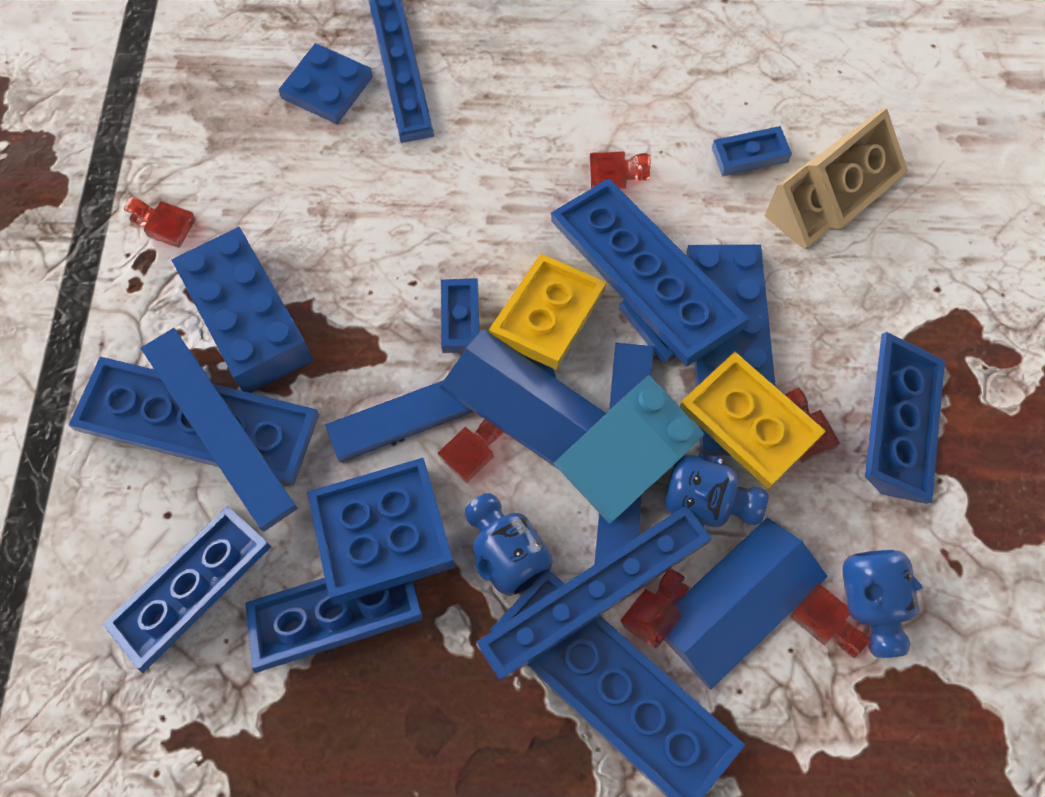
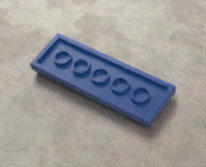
M609 178L551 212L552 223L686 367L748 327L749 318Z
M761 244L688 245L686 256L749 318L747 328L694 362L696 387L734 352L776 387ZM700 428L704 433L699 439L700 453L712 456H731Z
M99 357L68 424L74 431L219 467L154 369ZM213 384L279 482L294 486L319 418L317 409Z
M544 570L490 629V633L563 586L564 583L550 570ZM601 616L526 665L666 797H704L745 746L744 743Z

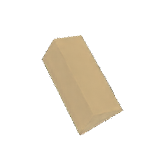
M880 109L778 184L764 216L799 246L808 248L830 228L842 229L905 175L908 169L888 109Z

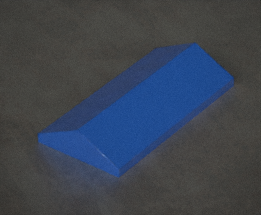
M484 329L466 347L440 385V389L555 468L557 467L553 463L606 414L603 410Z
M889 332L881 334L865 478L883 495L928 504L932 503L945 360Z
M227 505L120 607L103 626L135 667L144 673L271 546Z
M767 517L658 618L651 627L711 690L828 576L800 539Z
M324 577L245 602L251 664L254 673L423 619L414 581L333 605L329 599Z

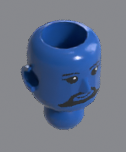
M699 453L698 456L683 455L674 464L664 500V507L670 515L682 507L689 508L703 527L723 526L727 523L730 515L740 517L746 524L757 525L764 518L769 494L760 487L748 489L739 487V475L733 467L723 464L722 458Z
M491 493L482 494L466 506L465 518L467 522L480 531L473 544L476 569L481 578L485 581L490 580L500 593L506 596L516 595L528 589L544 570L549 571L553 563L552 555L538 535L537 530L534 529L525 515L510 513L504 516L500 500Z
M897 550L868 551L848 556L842 566L848 610L853 620L860 624L870 625L871 634L868 637V648L871 654L877 658H894L908 654L910 640L902 629V622L910 621L918 616L920 610L916 591L923 588L914 576L910 559L905 553Z

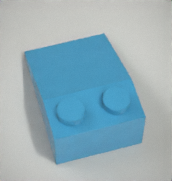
M647 375L553 464L610 524L668 471L704 433L650 375Z

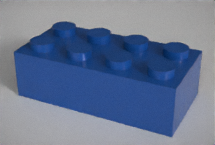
M240 226L171 259L233 378L242 391L252 393L314 361L302 335Z

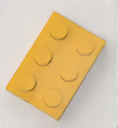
M540 253L490 327L489 333L518 353L557 370L604 294L607 282Z
M736 352L729 356L686 396L679 406L689 418L768 490L826 432Z

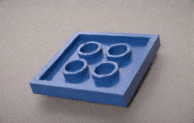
M424 458L307 492L327 591L333 605L455 568Z

